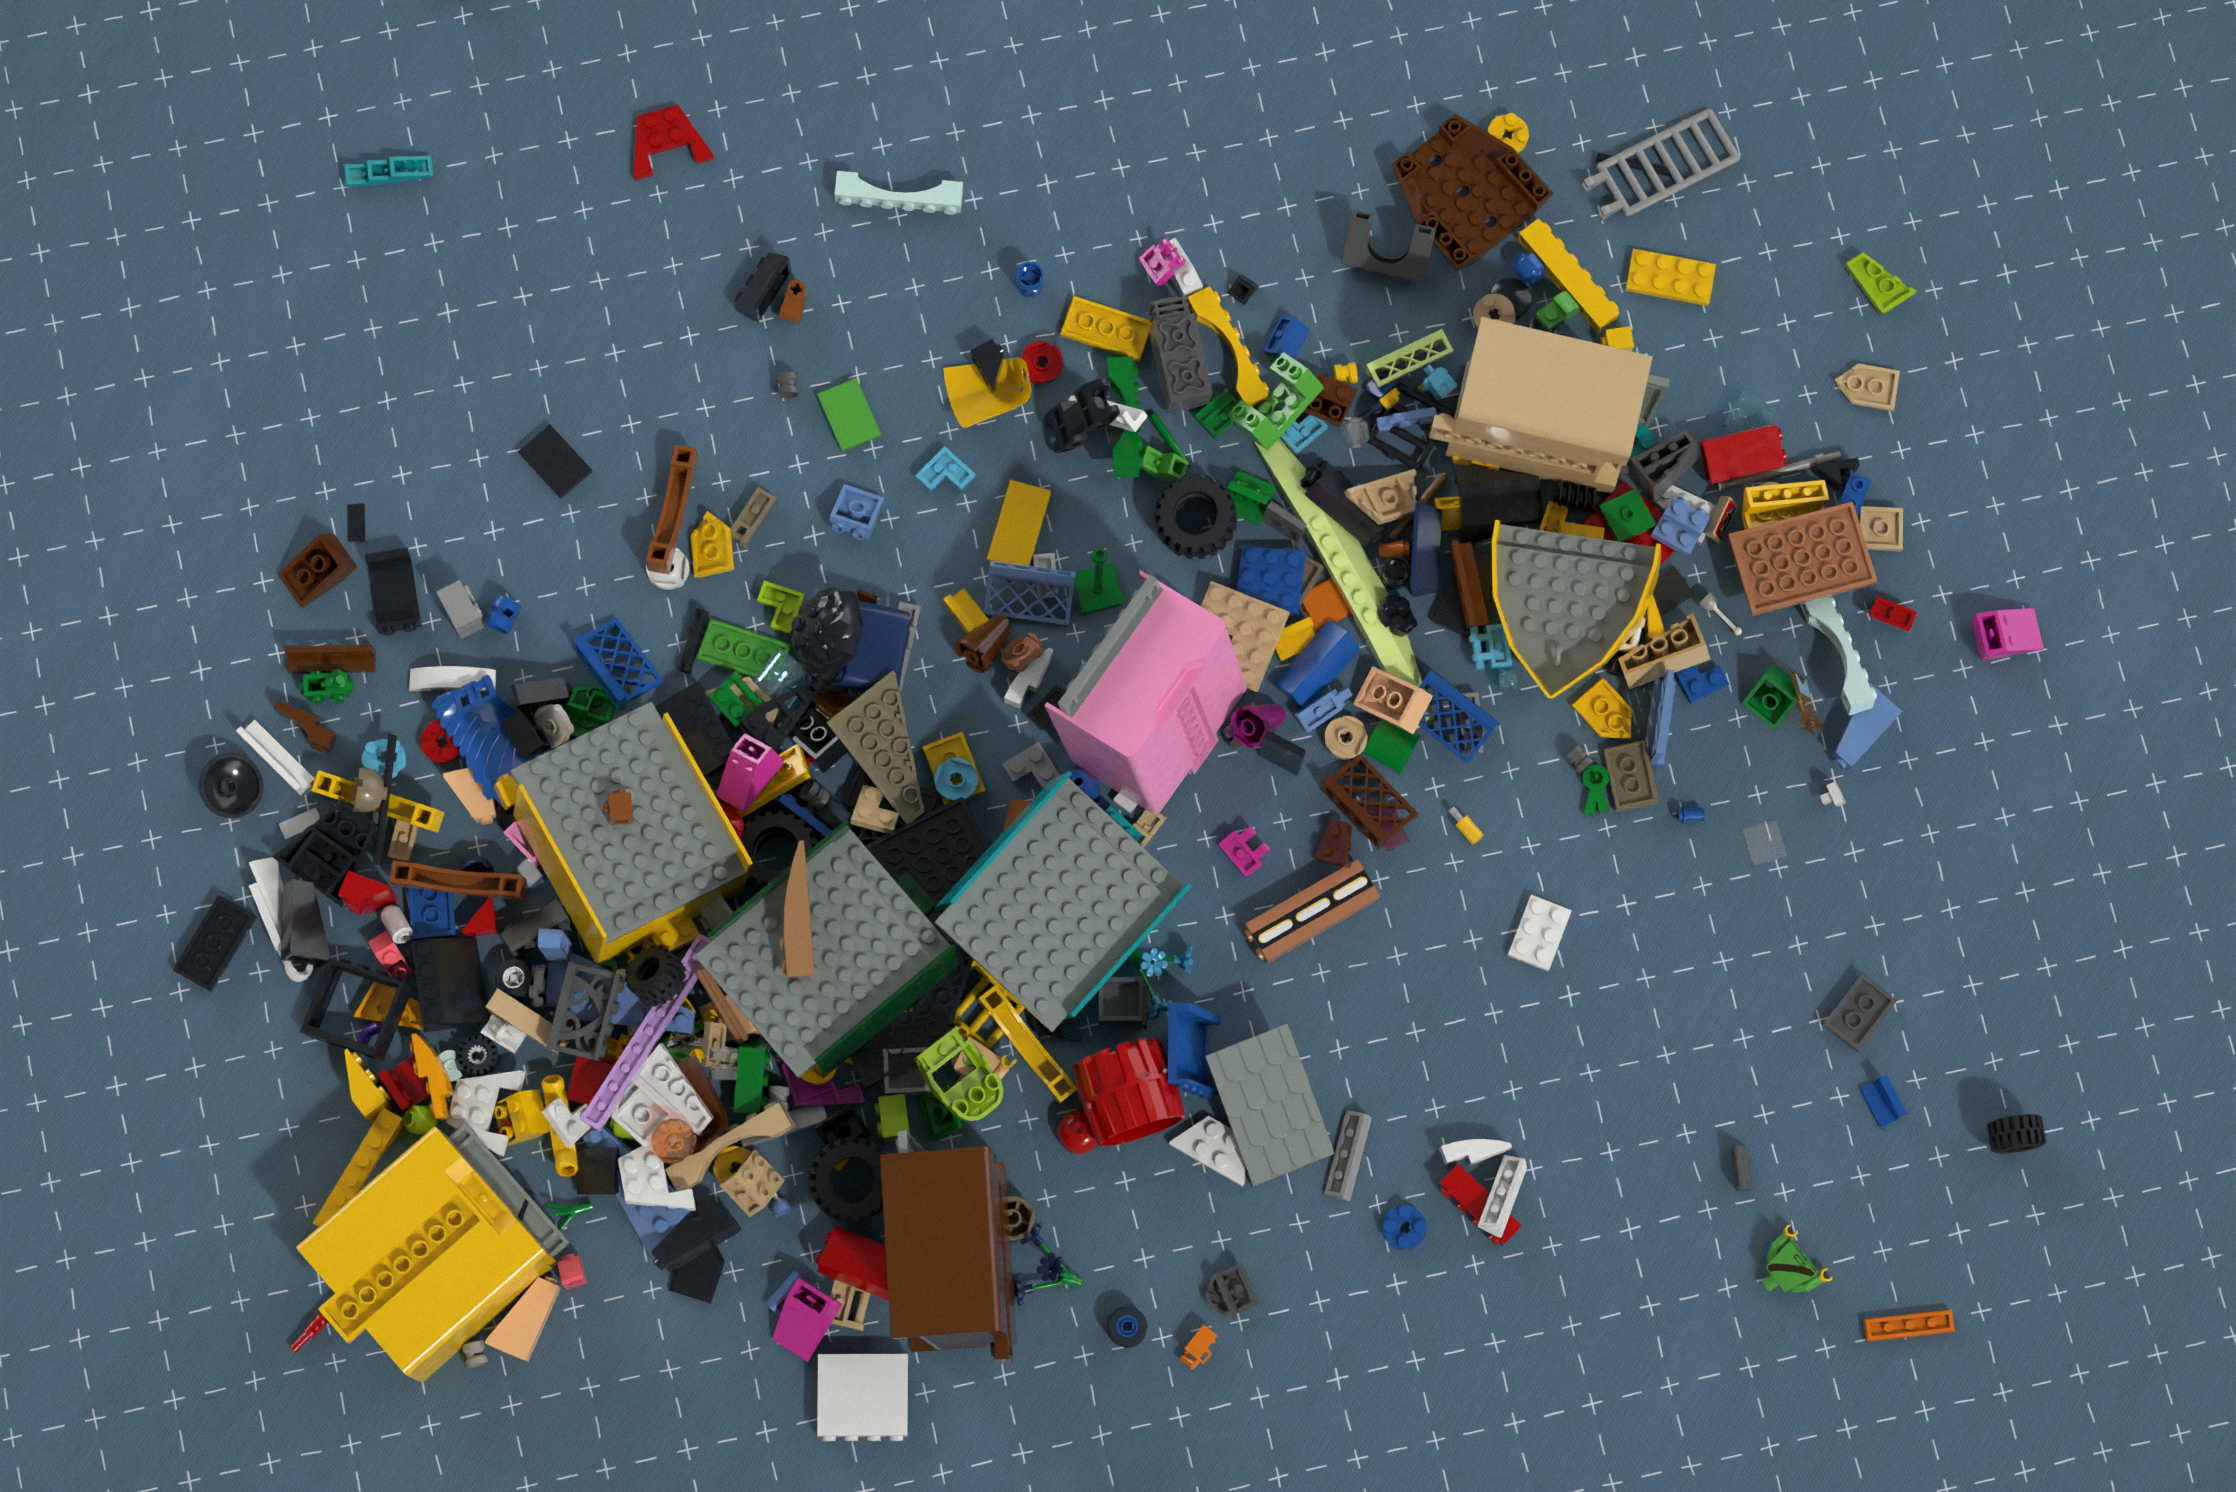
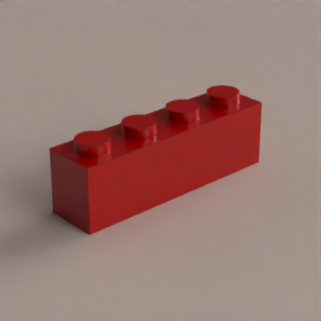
M1457 1164L1438 1184L1441 1188L1439 1191L1445 1198L1449 1199L1451 1197L1457 1203L1455 1207L1462 1214L1465 1215L1467 1213L1473 1219L1471 1221L1473 1225L1482 1230L1478 1227V1223L1489 1193ZM1510 1214L1502 1237H1496L1487 1232L1489 1234L1487 1237L1494 1245L1497 1246L1499 1244L1503 1246L1522 1225Z

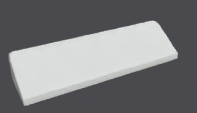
M1503 1156L1478 1223L1479 1228L1496 1237L1501 1238L1524 1178L1527 1169L1524 1158Z

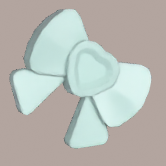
M447 1050L439 1055L448 1073L450 1082L457 1081L463 1076L457 1069L455 1061L457 1053L454 1050Z

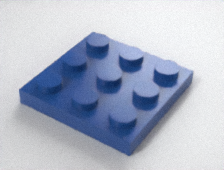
M1242 546L1236 591L1290 612L1289 615H1299L1307 556L1306 551Z

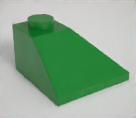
M1773 664L1743 700L1742 704L1772 729L1776 730L1799 702L1800 698L1796 693L1791 678Z

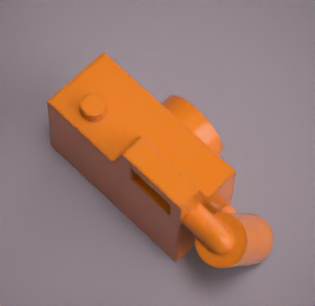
M1203 1325L1184 1348L1185 1352L1181 1356L1180 1361L1190 1369H1194L1199 1362L1204 1364L1212 1354L1208 1348L1212 1343L1216 1342L1215 1339L1218 1335ZM1206 1352L1208 1356L1202 1361L1200 1358Z

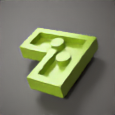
M764 581L757 603L776 608L770 628L791 635L793 631L792 621L799 615L805 594Z

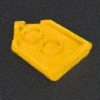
M707 511L703 516V521L690 535L694 577H706L734 570L730 527Z
M1604 678L1599 680L1571 705L1600 737L1631 739L1632 708Z

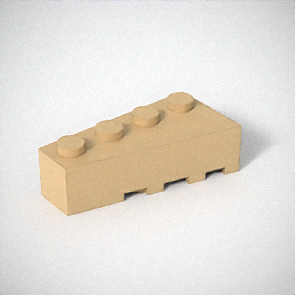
M1693 613L1686 616L1687 619L1680 624L1677 622L1670 626L1671 629L1664 634H1657L1652 637L1651 642L1646 645L1641 644L1618 659L1629 689L1664 677L1668 669L1675 670V673L1710 660L1706 643Z

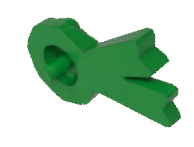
M1590 765L1583 773L1584 786L1590 790L1584 815L1590 814L1594 817L1596 802L1599 814L1603 811H1609V806L1603 789L1609 783V774L1601 765Z

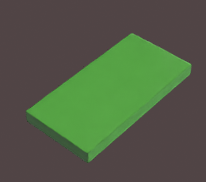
M710 618L696 660L733 672L738 671L742 675L778 686L792 645Z

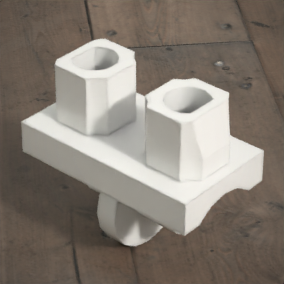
M494 1014L491 1015L488 1023L480 1032L514 1054L527 1036Z

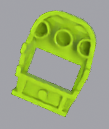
M956 1026L915 1057L914 1060L930 1091L954 1116L965 1121H976L984 1118L1001 1103L1003 1086L997 1073H994L990 1067V1061L986 1055H982L970 1039L965 1040L957 1032L959 1028ZM963 1050L976 1069L943 1093L934 1081L932 1073Z

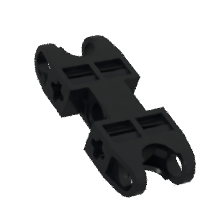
M1109 378L1085 383L1074 392L1076 401L1060 402L1043 418L1045 426H1053L1056 430V440L1053 445L1054 453H1063L1080 447L1089 440L1086 430H1103L1119 416L1120 410L1118 405L1110 406L1107 402L1106 397L1110 386Z

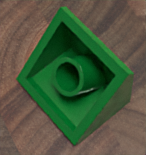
M1381 719L1375 727L1363 754L1401 773L1421 736L1415 732L1411 734Z
M946 1085L940 1089L943 1091V1093H945L951 1087L950 1085ZM932 1092L918 1098L929 1140H935L963 1131L960 1119L954 1116Z

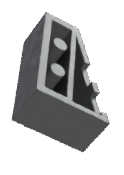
M1684 430L1631 458L1633 475L1654 502L1698 460L1697 443L1688 431Z

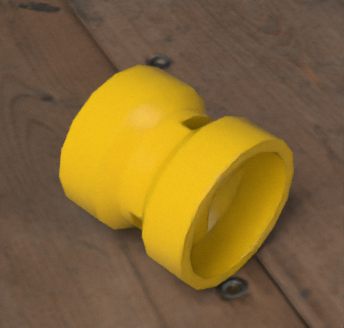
M1355 362L1348 363L1346 366L1341 364L1333 366L1334 379L1341 383L1349 382L1350 384L1358 383Z

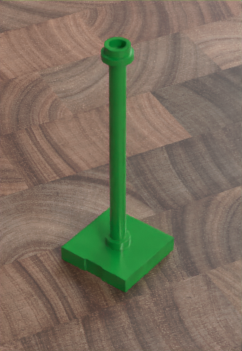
M1097 548L1092 552L1091 559L1095 563V567L1076 572L1074 586L1082 615L1124 605L1113 562L1104 564L1108 559V554L1102 548Z

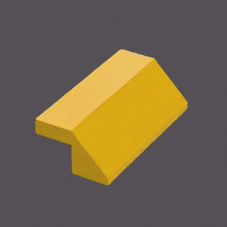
M1825 480L1746 487L1744 489L1742 520L1745 530L1824 509V505L1830 500Z

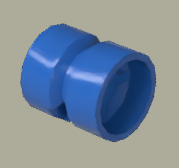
M1035 262L1022 263L1016 271V287L1021 295L1033 297L1038 295L1043 288V271Z
M496 595L491 604L493 610L488 611L483 623L498 632L509 634L514 624L512 618H517L521 605L507 597Z

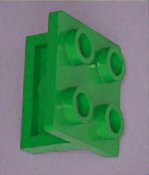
M1238 471L1234 480L1230 481L1227 488L1231 493L1232 499H1234L1237 516L1260 525L1267 510L1266 508L1274 496L1276 486Z

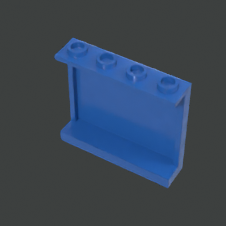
M1192 1003L1168 1004V1084L1176 1086V1089L1183 1090V1092L1191 1093L1193 1096H1199L1201 1099H1211L1212 1095H1219L1216 1089L1207 1086V1061L1205 1056L1208 1050V1026L1220 1025L1221 1016Z

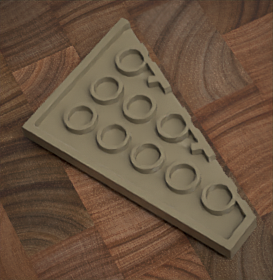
M892 670L826 722V724L907 825L925 811L918 785L896 673Z

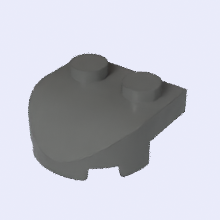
M1238 1263L1222 1272H1218L1209 1279L1210 1282L1205 1291L1208 1305L1213 1311L1229 1316L1241 1313L1260 1304L1243 1263Z

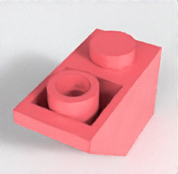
M387 930L368 942L390 978L394 979L396 975L406 979L414 974Z

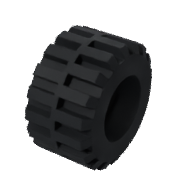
M652 945L648 949H642L641 953L636 954L635 958L629 962V968L625 971L627 974L625 976L626 986L646 1005L658 1006L659 1003L661 1005L666 1004V1001H671L673 996L680 992V987L684 985L683 980L686 979V974L684 973L686 969L683 963L661 945L656 947Z
M2023 1114L1993 1120L1986 1125L1991 1152L1997 1154L2033 1150L2047 1143L2043 1120L2040 1115Z

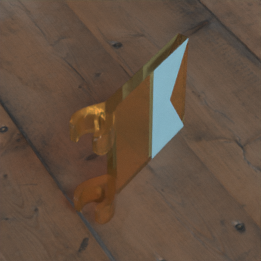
M1792 672L1791 676L1802 712L1800 719L1801 728L1806 730L1805 722L1810 720L1809 732L1815 735L1814 727L1819 725L1820 731L1824 732V725L1816 717L1806 678L1796 672Z

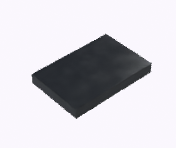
M548 425L518 451V454L560 499L593 472L551 425Z

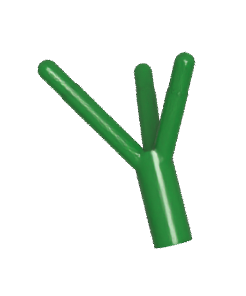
M591 1201L574 1207L548 1203L545 1205L546 1208L562 1210L554 1212V1216L570 1214L558 1227L560 1231L566 1227L575 1215L593 1210Z

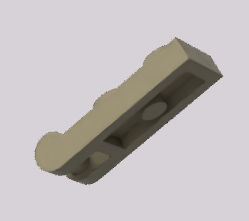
M758 487L730 528L731 541L739 542V546L745 549L776 502V497ZM740 528L746 530L744 535L738 533Z

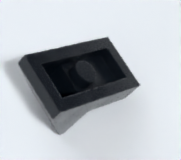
M1853 458L1817 464L1813 469V473L1839 491L1842 487L1840 474L1842 476H1849L1851 472L1855 473L1860 467L1859 459Z

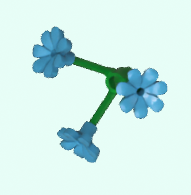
M1192 945L1187 946V950L1183 955H1174V957L1165 956V953L1163 951L1158 952L1157 948H1151L1149 954L1147 952L1141 954L1134 951L1128 957L1130 963L1134 964L1140 976L1143 977V982L1151 996L1150 1001L1153 1007L1147 1013L1148 1018H1153L1156 1015L1160 1017L1164 1014V1011L1168 1012V1004H1171L1172 1001L1161 1002L1158 995L1154 994L1145 974L1149 977H1152L1153 973L1156 976H1160L1162 974L1160 968H1167V961L1182 964L1185 968V973L1190 974V966L1193 964V959L1190 958L1193 950Z

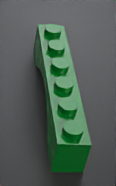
M1133 356L1107 357L1109 388L1117 395L1122 405L1140 409V401H1135V396L1139 395V384L1134 383V377H1138V367L1133 365ZM1141 426L1136 432L1125 429L1120 440L1113 447L1114 478L1139 477V469H1143V456H1139V450H1142V437H1138L1137 432H1141Z

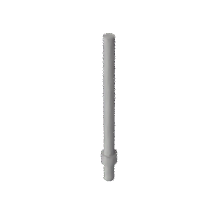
M1840 451L1826 455L1822 453L1814 455V458L1787 464L1785 467L1717 482L1718 490H1723L1814 467L1817 464L1841 460Z

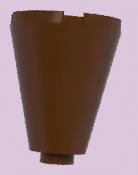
M994 616L956 641L954 649L960 658L964 656L967 660L965 664L978 673H984L989 670L1012 630L1011 622L1005 616Z

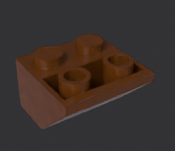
M1318 373L1316 378L1324 386V389L1303 412L1340 428L1352 406L1357 389Z

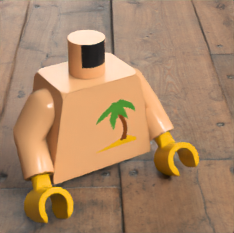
M961 1023L958 1026L959 1030L957 1032L965 1040L970 1039L976 1045L975 1048L982 1055H986L990 1061V1067L1001 1080L1009 1068L1017 1063V1059L1010 1063L1007 1059L1010 1053L1001 1058L968 1036L971 1032V1027L968 1028L966 1033L962 1032ZM963 1050L951 1058L954 1072L960 1075L955 1084L976 1069Z

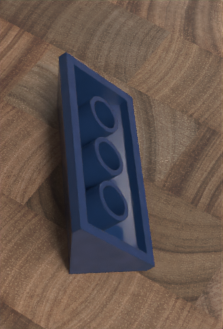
M1416 502L1410 580L1413 597L1436 593L1438 590L1442 509Z

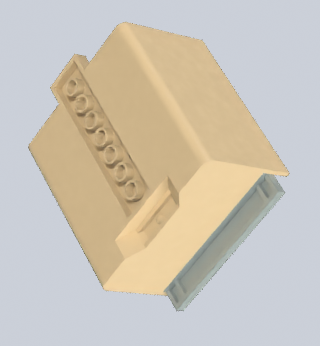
M1481 317L1471 358L1466 364L1454 419H1452L1451 415L1444 413L1435 415L1429 438L1448 442L1445 455L1448 457L1457 456L1459 459L1498 466L1499 469L1538 476L1539 478L1555 482L1563 480L1564 484L1571 482L1572 486L1578 483L1581 488L1587 485L1589 490L1595 487L1598 492L1612 494L1622 466H1626L1630 458L1638 422L1641 423V426L1649 427L1668 389L1670 379L1649 374L1653 356Z

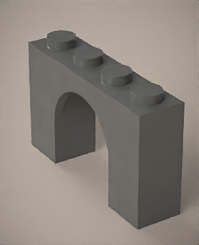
M1354 209L1341 263L1351 268H1364L1372 273L1381 272L1386 273L1390 277L1399 276L1407 278L1411 282H1424L1436 228L1415 224L1408 250L1396 257H1386L1377 253L1370 243L1369 235L1374 214Z

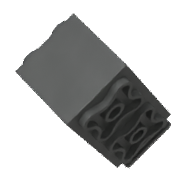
M1186 296L1167 297L1153 301L1148 311L1149 320L1152 323L1149 338L1166 414L1205 407L1210 402L1213 394L1195 314H1190V310H1187L1189 305L1186 303Z

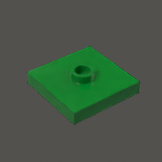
M1637 489L1598 506L1603 519L1617 542L1627 541L1656 527V523Z

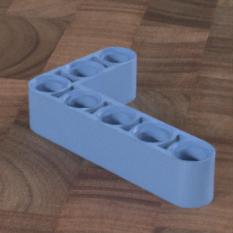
M540 928L538 948L549 962L546 1007L557 1008L570 952L574 953V945L563 930Z

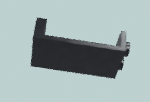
M408 547L366 554L365 559L369 567L377 620L375 626L378 633L388 636L395 634V631L404 630V632H412L417 630V627H422L411 553Z

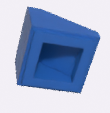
M1377 373L1380 381L1385 379V377ZM1372 378L1364 387V390L1379 402L1382 397L1390 392L1394 383L1390 382L1377 388Z

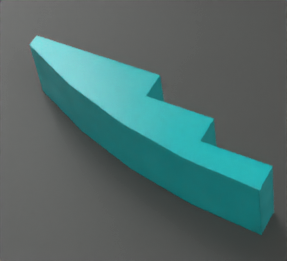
M431 156L389 157L388 160H367L365 164H344L343 166L345 187L392 184L433 177Z

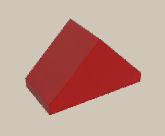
M490 897L461 931L467 938L498 934L496 907Z

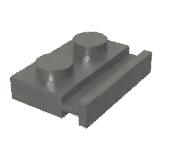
M1271 501L1266 508L1267 510L1262 521L1298 543L1303 536L1307 524Z

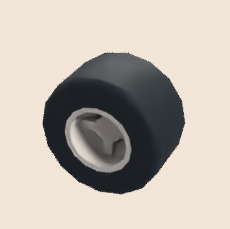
M508 959L501 963L495 972L494 980L498 989L515 1000L524 999L529 996V987L534 985V978H532V967L521 959Z

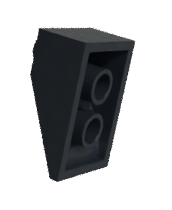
M812 700L787 738L794 745L799 744L804 756L822 773H825L848 750L826 724L832 717ZM801 704L795 710H793L792 713H794L801 706ZM786 717L779 724H777V727L779 729L785 723Z

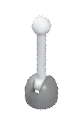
M1711 592L1698 603L1707 611L1714 610L1733 629L1735 635L1738 636L1742 633V629L1736 627L1717 608V599Z

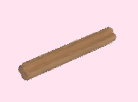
M700 967L696 971L698 979L737 1044L745 1043L749 1036L716 981L704 967Z

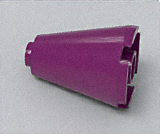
M1278 704L1241 706L1231 715L1230 727H1233L1234 730L1233 737L1240 745L1246 748L1261 746L1266 732L1269 730L1274 733L1284 723L1286 714L1284 709Z

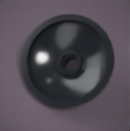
M226 753L214 757L205 765L199 778V792L206 807L214 814L229 819L240 818L252 812L259 804L263 794V779L259 769L250 759L240 754ZM225 783L229 786L228 791H225L223 788Z

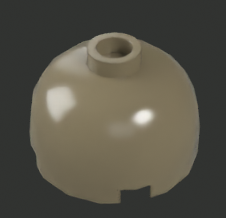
M359 768L353 811L371 812L380 806L382 800H386L388 787H384L383 778L380 774L370 769Z
M1009 1196L1007 1198L1010 1240L1017 1241L1025 1238L1024 1236L1032 1231L1035 1225V1213L1033 1207L1026 1200L1017 1196Z

